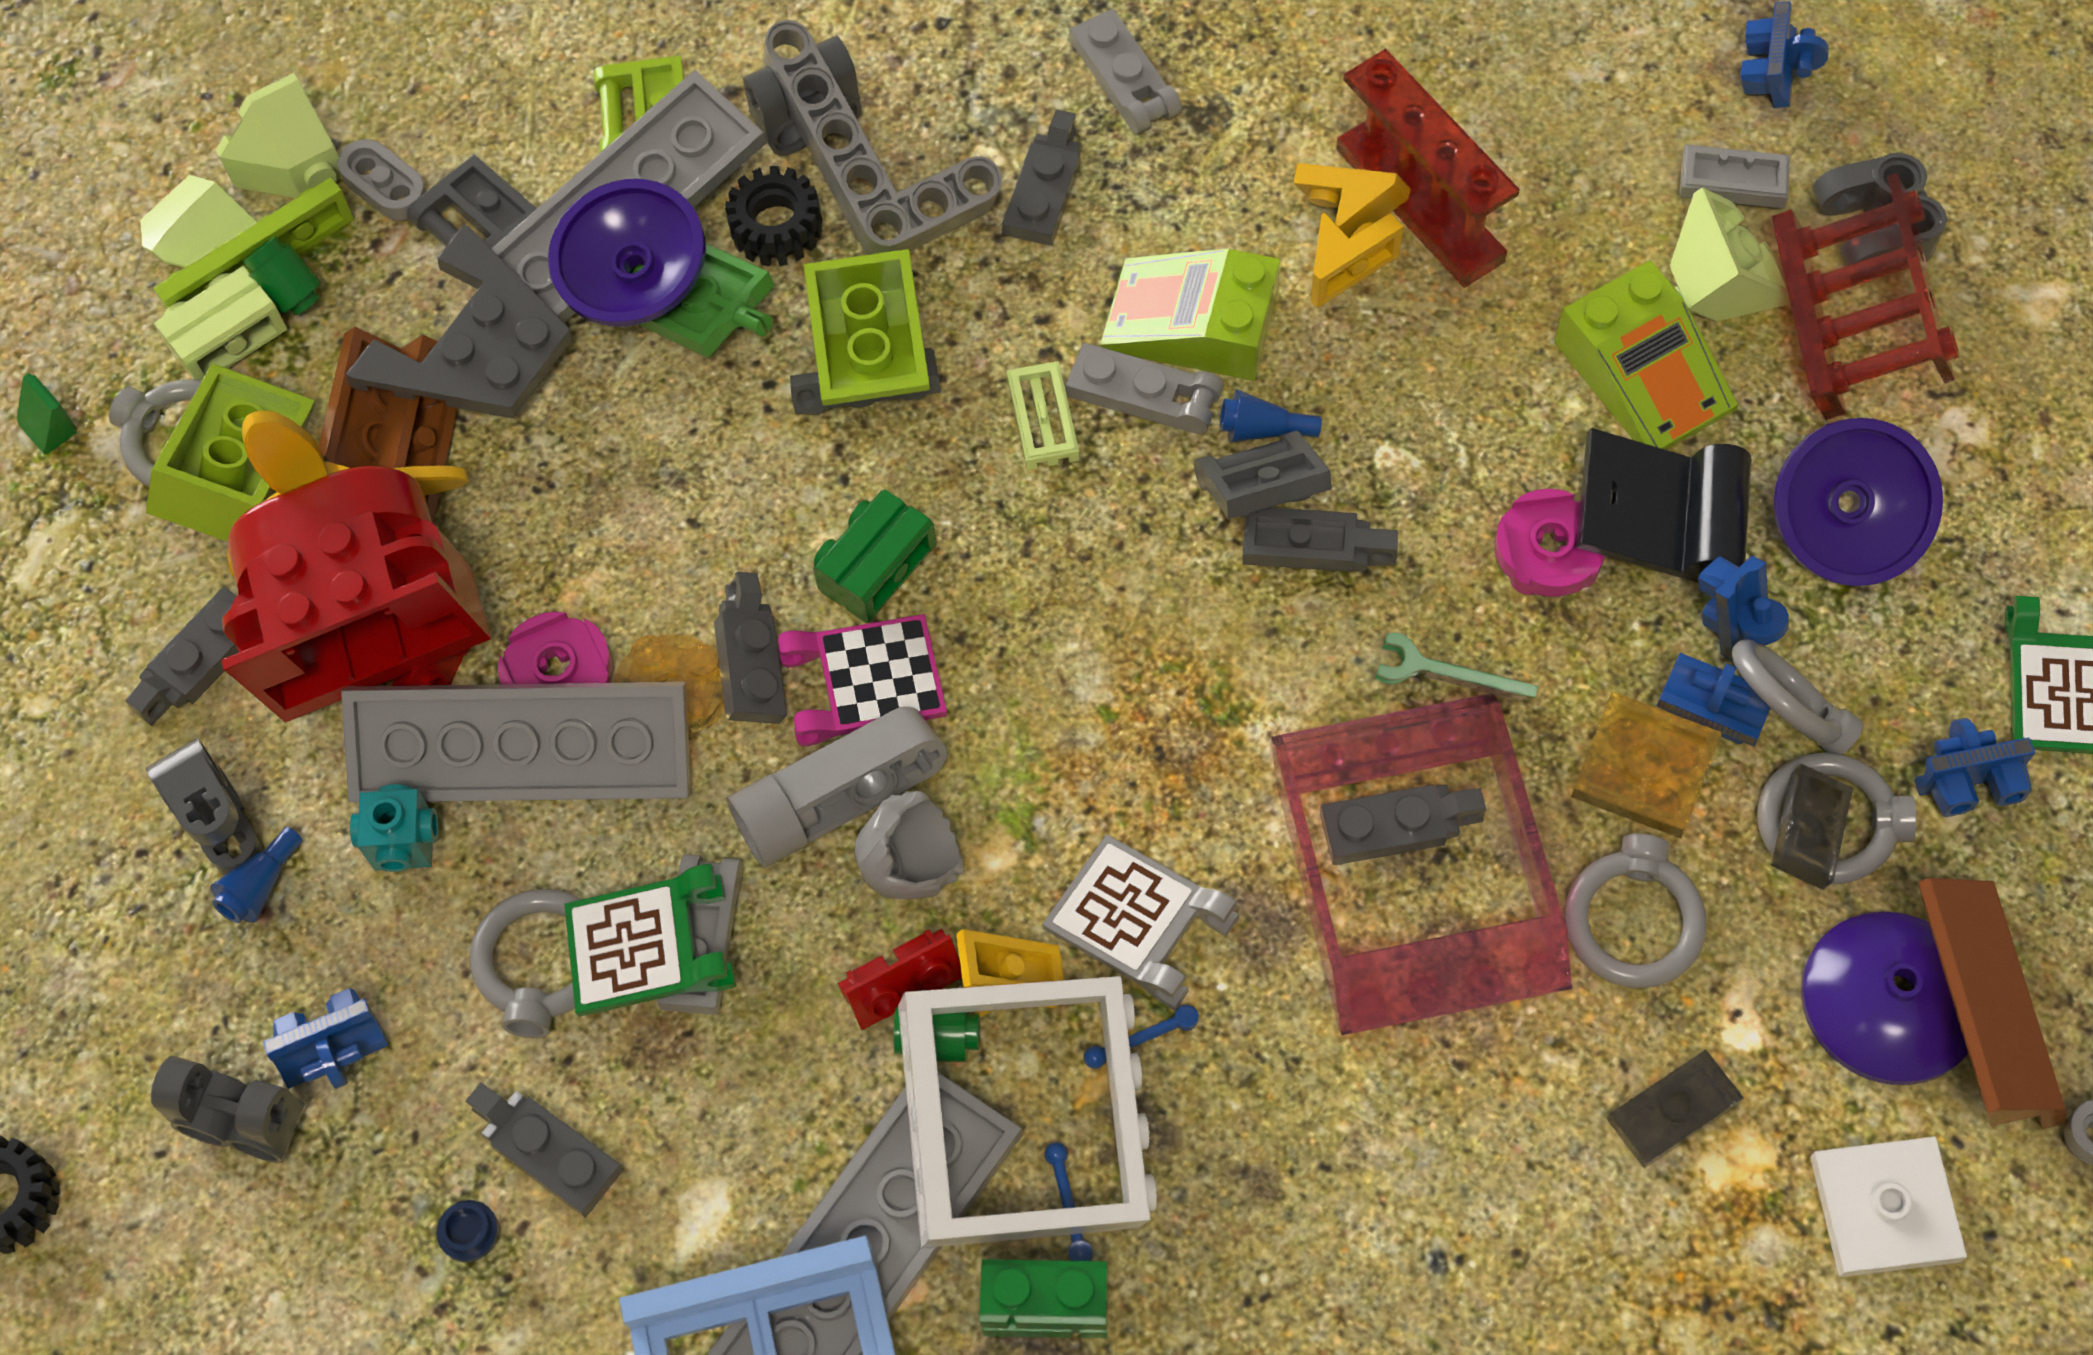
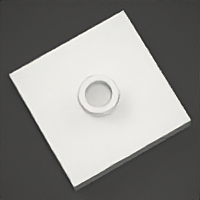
M1936 1137L1815 1151L1811 1155L1810 1159L1839 1277L1960 1263L1967 1258Z

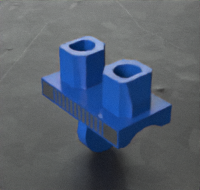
M1790 1L1775 2L1773 18L1747 21L1745 37L1748 55L1769 53V57L1742 61L1740 76L1744 94H1771L1774 108L1790 107L1794 69H1796L1798 77L1806 78L1811 75L1812 70L1824 66L1828 61L1829 46L1824 39L1815 36L1816 31L1814 29L1804 28L1800 31V35H1798L1797 28L1790 24L1792 10Z
M1752 555L1738 567L1720 556L1700 573L1698 577L1699 590L1712 597L1702 612L1703 625L1719 634L1721 655L1733 661L1732 649L1740 640L1749 639L1758 644L1768 645L1784 637L1789 628V614L1786 607L1780 602L1768 599L1765 562Z
M1679 653L1657 704V707L1666 710L1667 714L1686 723L1691 720L1720 732L1722 738L1739 745L1745 742L1752 746H1755L1771 709L1748 685L1744 678L1734 674L1737 669L1735 666L1726 663L1722 670L1683 653Z
M1957 719L1950 724L1949 738L1934 742L1937 756L1927 758L1924 775L1916 776L1914 779L1919 796L1932 794L1945 818L1974 810L1979 800L1973 785L1987 782L1996 805L2006 806L2021 803L2032 791L2026 765L2035 754L2029 737L1996 744V736L1993 730L1977 732L1970 719Z
M348 988L330 996L326 1003L329 1014L308 1022L304 1013L296 1012L274 1020L273 1037L263 1041L266 1055L277 1067L288 1089L303 1082L309 1083L327 1075L335 1089L348 1084L344 1067L362 1060L366 1055L389 1046L385 1032L366 999H360L354 989Z

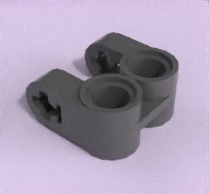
M835 35L817 43L816 46L856 119H858L862 106L860 104L855 68L843 41L839 36ZM766 66L744 76L743 84L749 113L756 125L764 132L767 143L773 153L779 156H788L804 149L806 144L788 113L782 89L771 69ZM806 89L798 94L803 101L810 104H817L825 99L821 92L815 89Z
M1891 153L1883 157L1840 166L1822 174L1813 184V192L1824 214L1833 216L1863 209L1869 219L1881 225L1879 228L1870 229L1851 237L1842 246L1841 255L1853 278L1865 279L1905 269L1918 268L1925 265L1934 254L1945 229L1947 216L1941 204L1927 196L1924 190L1927 181L1926 168L1918 159L1911 155Z
M199 738L194 739L145 768L155 788L175 815L179 824L195 842L200 844L206 857L221 874L226 875L257 853L263 852L262 842L243 811L245 809L243 803L216 761H213ZM232 835L240 843L239 846L242 852L235 858L228 854V847L224 843Z
M173 1055L166 1058L161 1064L154 1078L151 1090V1103L153 1107L171 1123V1127L176 1131L210 1145L227 1147L229 1145L242 1153L273 1163H282L306 1108V1104L296 1098L287 1088L256 1079L247 1086L245 1083L228 1075L209 1070L204 1064Z

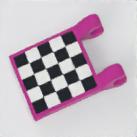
M925 614L822 632L787 631L781 633L778 637L780 662L786 668L797 667L820 657L831 711L810 709L799 711L794 715V732L796 741L800 746H812L838 735L849 734L879 717L905 706L917 709L925 720L947 717Z

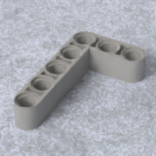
M792 20L776 22L769 28L765 37L764 67L768 66L775 75L785 97L788 113L867 255L909 249L910 252L985 215L993 208L1002 185V175L994 161L980 156L967 158L908 188L896 192L809 31L804 25ZM785 44L797 48L800 55L796 58L786 59L780 57L774 49ZM806 89H815L821 92L825 99L820 103L810 104L803 101L798 94ZM832 133L840 134L849 141V145L842 149H833L826 145L823 138ZM855 178H863L872 184L874 190L864 195L857 194L848 187L847 183ZM969 179H979L986 184L989 192L983 195H974L965 188L964 182ZM927 200L934 201L942 207L944 214L935 218L928 217L919 210L918 204ZM878 223H889L895 227L898 236L890 240L881 239L875 235L872 227Z

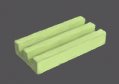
M1059 361L1007 370V381L1026 469H1037V463L1046 461L1048 466L1059 465L1058 459L1068 458L1069 463L1080 461L1079 448ZM1050 376L1065 442L1055 445L1040 379L1042 377ZM1029 380L1044 447L1034 448L1020 381Z

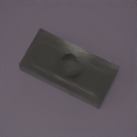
M1801 763L1790 776L1771 866L1821 890H1824L1833 883L1853 788Z
M1705 1049L1611 1112L1607 1121L1645 1169L1738 1106L1744 1097Z

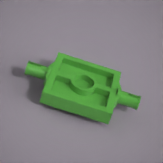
M706 243L703 268L688 295L664 315L638 325L709 358L737 327H743L761 337L766 335L765 330L770 331L772 327L771 316L763 314L754 308L775 285L768 271ZM644 265L633 267L630 274L638 272Z

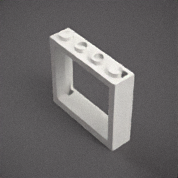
M1121 976L904 993L898 1004L921 1248L1138 1229L1150 1220L1149 1211H1155L1157 1194L1153 1175L1145 1174L1142 1150H1147L1149 1147V1127L1145 1113H1137L1135 1090L1141 1088L1142 1069L1139 1055L1137 1053H1130L1128 1030L1134 1028V1004L1130 994H1123ZM1100 1002L1123 1203L952 1219L932 1015Z

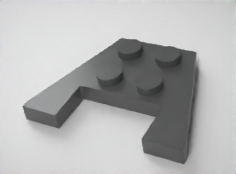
M463 224L437 257L441 271L478 289L421 363L373 339L346 373L349 386L358 390L369 391V387L393 391L395 397L414 400L417 395L445 400L446 406L514 419L572 341L571 331L470 227Z

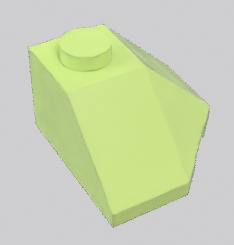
M294 73L248 95L238 110L242 120L232 136L224 135L216 149L235 188L297 198L305 190L315 187L329 177L335 183L343 179L337 165L339 156Z
M1703 187L1693 194L1670 263L1671 271L1677 283L1675 289L1684 299L1690 313L1695 312L1714 321H1721L1785 306L1796 300L1779 258L1765 241L1758 244L1746 228L1738 226L1745 217L1732 201Z

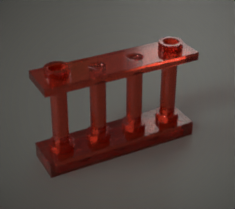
M1386 48L1344 73L1343 81L1367 105V113L1364 122L1337 138L1336 150L1353 169L1397 173L1411 190L1409 199L1393 210V212L1463 288H1466L1504 264L1507 250L1485 227L1486 217L1519 196L1520 189Z
M1898 173L1887 176L1893 203L1816 229H1812L1810 225L1802 227L1792 209L1771 216L1811 398L1825 420L1847 414L1843 393L1850 392L1851 385L1927 361H1933L1944 384L1955 381L1951 360L1960 357L1959 349L1951 326L1942 328L1917 227V222L1925 220L1924 210L1917 190L1914 189L1907 192ZM1899 224L1904 244L1903 248L1824 274L1820 269L1814 271L1812 258L1820 255V249ZM1910 268L1915 293L1833 319L1831 314L1824 315L1822 302L1830 300L1829 294ZM1921 314L1927 339L1845 365L1841 360L1835 362L1832 348L1840 345V339Z

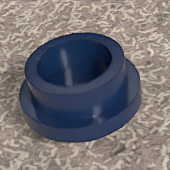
M475 1200L460 1201L449 1207L441 1216L437 1225V1241L440 1248L451 1259L459 1262L477 1261L486 1256L495 1246L499 1235L498 1220L487 1205Z

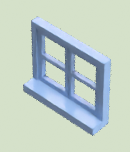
M866 1235L619 1298L623 1323L630 1329L635 1355H669L667 1340L747 1320L753 1354L778 1355L769 1314L850 1294L862 1354L896 1355L873 1249Z

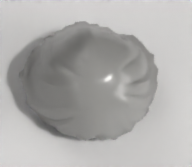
M921 791L905 792L903 795L891 794L888 799L883 800L877 811L859 832L855 843L854 857L864 881L872 890L885 898L918 899L934 897L938 895L945 885L958 881V874L964 873V858L959 852L960 846L955 842L957 839L955 832L950 830L949 819L943 816L941 807L937 808L929 796Z

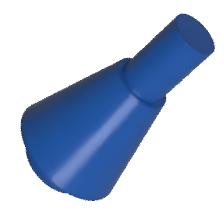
M1238 389L1235 390L1232 399H1224L1222 403L1220 431L1228 432L1229 443L1280 437L1282 434L1296 430L1302 436L1318 438L1321 431V416L1291 413L1285 408Z
M284 827L263 852L257 853L212 883L210 889L215 896L212 901L215 909L226 919L234 923H240L242 920L252 923L256 922L281 872V866L303 842L301 836L293 829Z

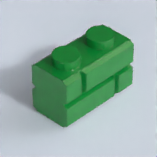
M886 489L881 490L871 502L868 500L861 501L850 515L848 529L837 541L834 539L827 540L820 547L814 558L813 571L817 588L820 592L838 605H843L847 611L865 623H869L937 545L934 523H932L931 519L912 506L908 507L903 500Z
M982 1259L979 1322L983 1336L1072 1338L1074 1333H1078L1080 1338L1107 1339V1261Z

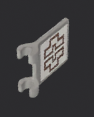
M1106 834L1042 926L1044 930L1139 984L1156 1000L1176 1011L1188 993V988L1182 985L1186 978L1176 969L1163 963L1195 917L1201 919L1216 932L1227 936L1239 919V914L1233 911L1237 903L1230 896L1218 890L1200 887Z

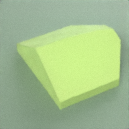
M189 175L140 220L142 246L162 262L186 268L210 253L217 245L229 241L256 224V221L216 182Z

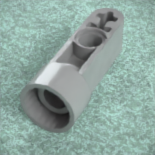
M908 706L900 707L773 775L769 774L726 797V801L749 849L758 863L765 869L804 848L813 840L880 805L891 794L898 795L930 778L944 765L947 758V749L917 709Z

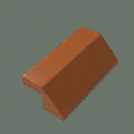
M356 326L344 333L319 442V448L323 456L327 457L329 462L349 468L361 466H383L389 468L446 466L457 408L446 406L445 400L417 395L414 400L395 397L393 391L369 387V391L358 390L349 386L346 373L373 339L419 363L426 358L438 341L423 334L406 346L399 348ZM440 493L425 495L433 524Z
M1928 878L1918 881L1923 905L1990 1127L2037 1116L2042 1129L2064 1125L2067 1122L2066 1108L1994 881Z

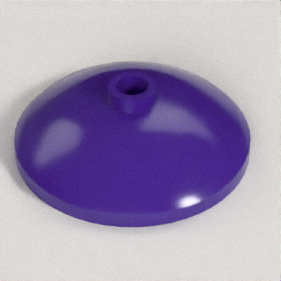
M623 179L606 183L580 197L559 220L551 237L548 252V267L553 285L563 301L575 313L594 323L621 327L651 321L678 305L688 295L698 280L706 253L704 229L698 215L688 200L665 184L647 179ZM644 265L638 272L630 274L633 267Z
M1851 418L1835 421L1807 435L1797 444L1785 460L1777 478L1774 492L1776 525L1781 539L1790 554L1812 574L1824 580L1842 585L1864 586L1878 584L1890 580L1912 567L1931 545L1939 528L1943 509V490L1940 476L1928 451L1915 437L1904 429L1886 421L1871 418ZM1847 491L1852 495L1854 502L1852 508L1844 512L1839 506V498L1842 493Z
M1870 912L1851 917L1830 929L1816 944L1808 957L1802 975L1801 1001L1806 1021L1818 1043L1844 1068L1878 1083L1914 1085L1934 1080L1948 1073L1967 1056V1047L1929 922L1903 913ZM1901 976L1906 978L1910 982L1912 990H1900L1895 985L1893 977Z

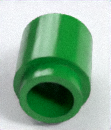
M276 235L256 248L243 260V263L250 270L248 276L254 279L264 290L280 314L291 310L297 316L320 298L315 291L321 284L319 278L289 242L283 245Z
M896 1007L893 1031L894 1054L903 1055L899 1010ZM961 1012L932 1015L936 1062H967L968 1050H979L980 1014Z

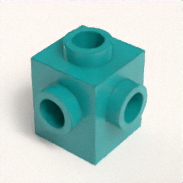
M389 784L380 787L378 791L360 792L359 813H353L350 819V837L353 847L359 848L375 871L399 872L409 868L432 867V843L437 842L439 833L438 817L435 808H429L418 789H412L401 784Z

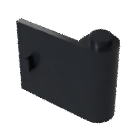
M1591 428L1586 435L1576 548L1687 579L1698 584L1700 573L1717 557L1721 556L1740 567L1746 560L1752 465L1751 454L1746 449L1737 445L1713 444L1705 446L1692 457H1688Z

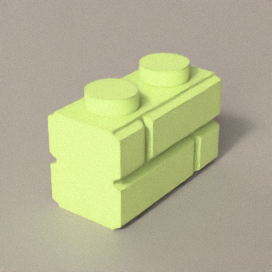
M244 266L233 273H224L215 277L210 282L208 289L187 302L181 301L171 305L165 311L163 317L154 322L165 344L192 379L203 380L212 363L228 369L288 330L273 301L257 282L248 276L250 273Z

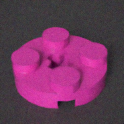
M1559 489L1531 491L1514 501L1512 508L1505 513L1504 517L1502 516L1495 536V554L1502 571L1510 578L1511 585L1517 592L1524 595L1565 596L1589 587L1596 581L1606 556L1576 548L1580 503L1573 500L1574 494ZM1552 533L1555 541H1564L1566 546L1560 547L1557 552H1550L1543 549L1539 544L1542 543L1544 534Z
M547 612L524 621L513 630L508 637L510 644L504 651L503 659L501 655L499 657L498 675L501 684L612 683L610 679L613 669L612 656L603 634L592 622L584 618V622L579 619L568 618L567 614L563 612ZM557 656L561 663L570 660L569 666L565 668V672L558 676L542 674V672L549 668L547 660Z

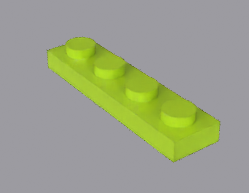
M329 177L315 187L305 190L299 197L272 214L260 218L256 224L229 241L217 245L210 253L186 268L174 272L153 289L167 310L171 305L181 301L187 302L208 289L210 282L221 274L233 273L242 266L250 272L243 263V260L275 235L283 245L289 242L300 255L355 219L342 190Z

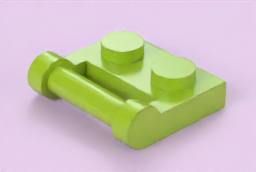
M681 55L607 64L596 68L594 71V88L600 93L603 137L599 140V154L624 133L620 92H622L624 87L633 86L635 119L637 121L685 79Z

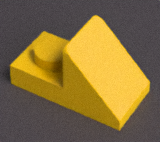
M1297 163L1293 182L1308 197L1310 203L1326 208L1338 207L1335 224L1348 238L1364 223H1375L1409 199L1411 190L1397 173Z
M1391 212L1375 223H1364L1354 231L1350 238L1339 229L1327 214H1321L1311 292V303L1317 309L1400 256L1404 226Z
M962 929L956 934L964 988L1064 981L1059 945ZM1055 1005V1006H1041V1007L1055 1008V1007H1057L1058 1005ZM992 1010L975 1011V1014H980V1017H984Z

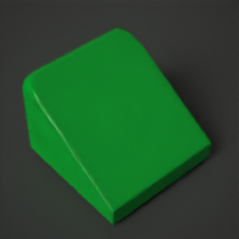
M29 372L22 379L17 422L39 450L47 454L77 434L75 431L77 428L61 404L35 374L31 375Z

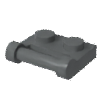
M473 154L411 204L407 212V219L419 230H428L443 245L447 246L458 232L441 215L443 210L451 206L487 238L484 242L492 249L537 208Z
M1297 430L1280 435V441L1218 459H1214L1212 455L1194 460V470L1199 486L1203 491H1209L1228 519L1238 516H1252L1262 509L1290 501H1303L1314 494L1332 489L1330 470Z

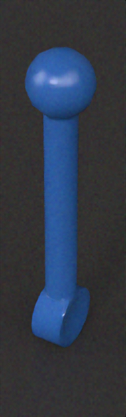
M1183 1005L1176 1010L1175 1017L1128 1036L1130 1049L1177 1028L1182 1031L1194 1029L1198 1023L1197 1010L1191 1005ZM1090 1046L1086 1049L1083 1055L1084 1063L1092 1069L1101 1068L1106 1062L1105 1047Z
M1053 1142L1046 1147L1044 1157L1049 1164L1053 1165L1063 1209L1076 1208L1064 1163L1068 1157V1150L1062 1143ZM1070 1235L1072 1242L1068 1250L1070 1261H1092L1093 1250L1091 1245L1084 1241L1083 1235Z

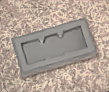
M1685 144L1682 154L1679 198L1692 199L1693 194L1703 187L1736 204L1784 209L1788 199L1790 155Z

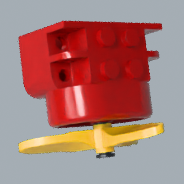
M264 410L247 415L241 432L246 454L257 473L276 493L241 515L229 532L228 548L226 550L229 571L235 577L239 594L235 597L231 609L223 616L222 627L226 637L238 647L239 653L221 660L223 670L286 723L342 700L341 691L346 687L377 686L407 674L417 666H427L491 640L473 571L467 560L432 523L425 495L453 490L468 484L469 478L464 468L455 466H410L400 468L361 466L349 468L329 462L328 458L323 456L316 440L300 425L275 411Z

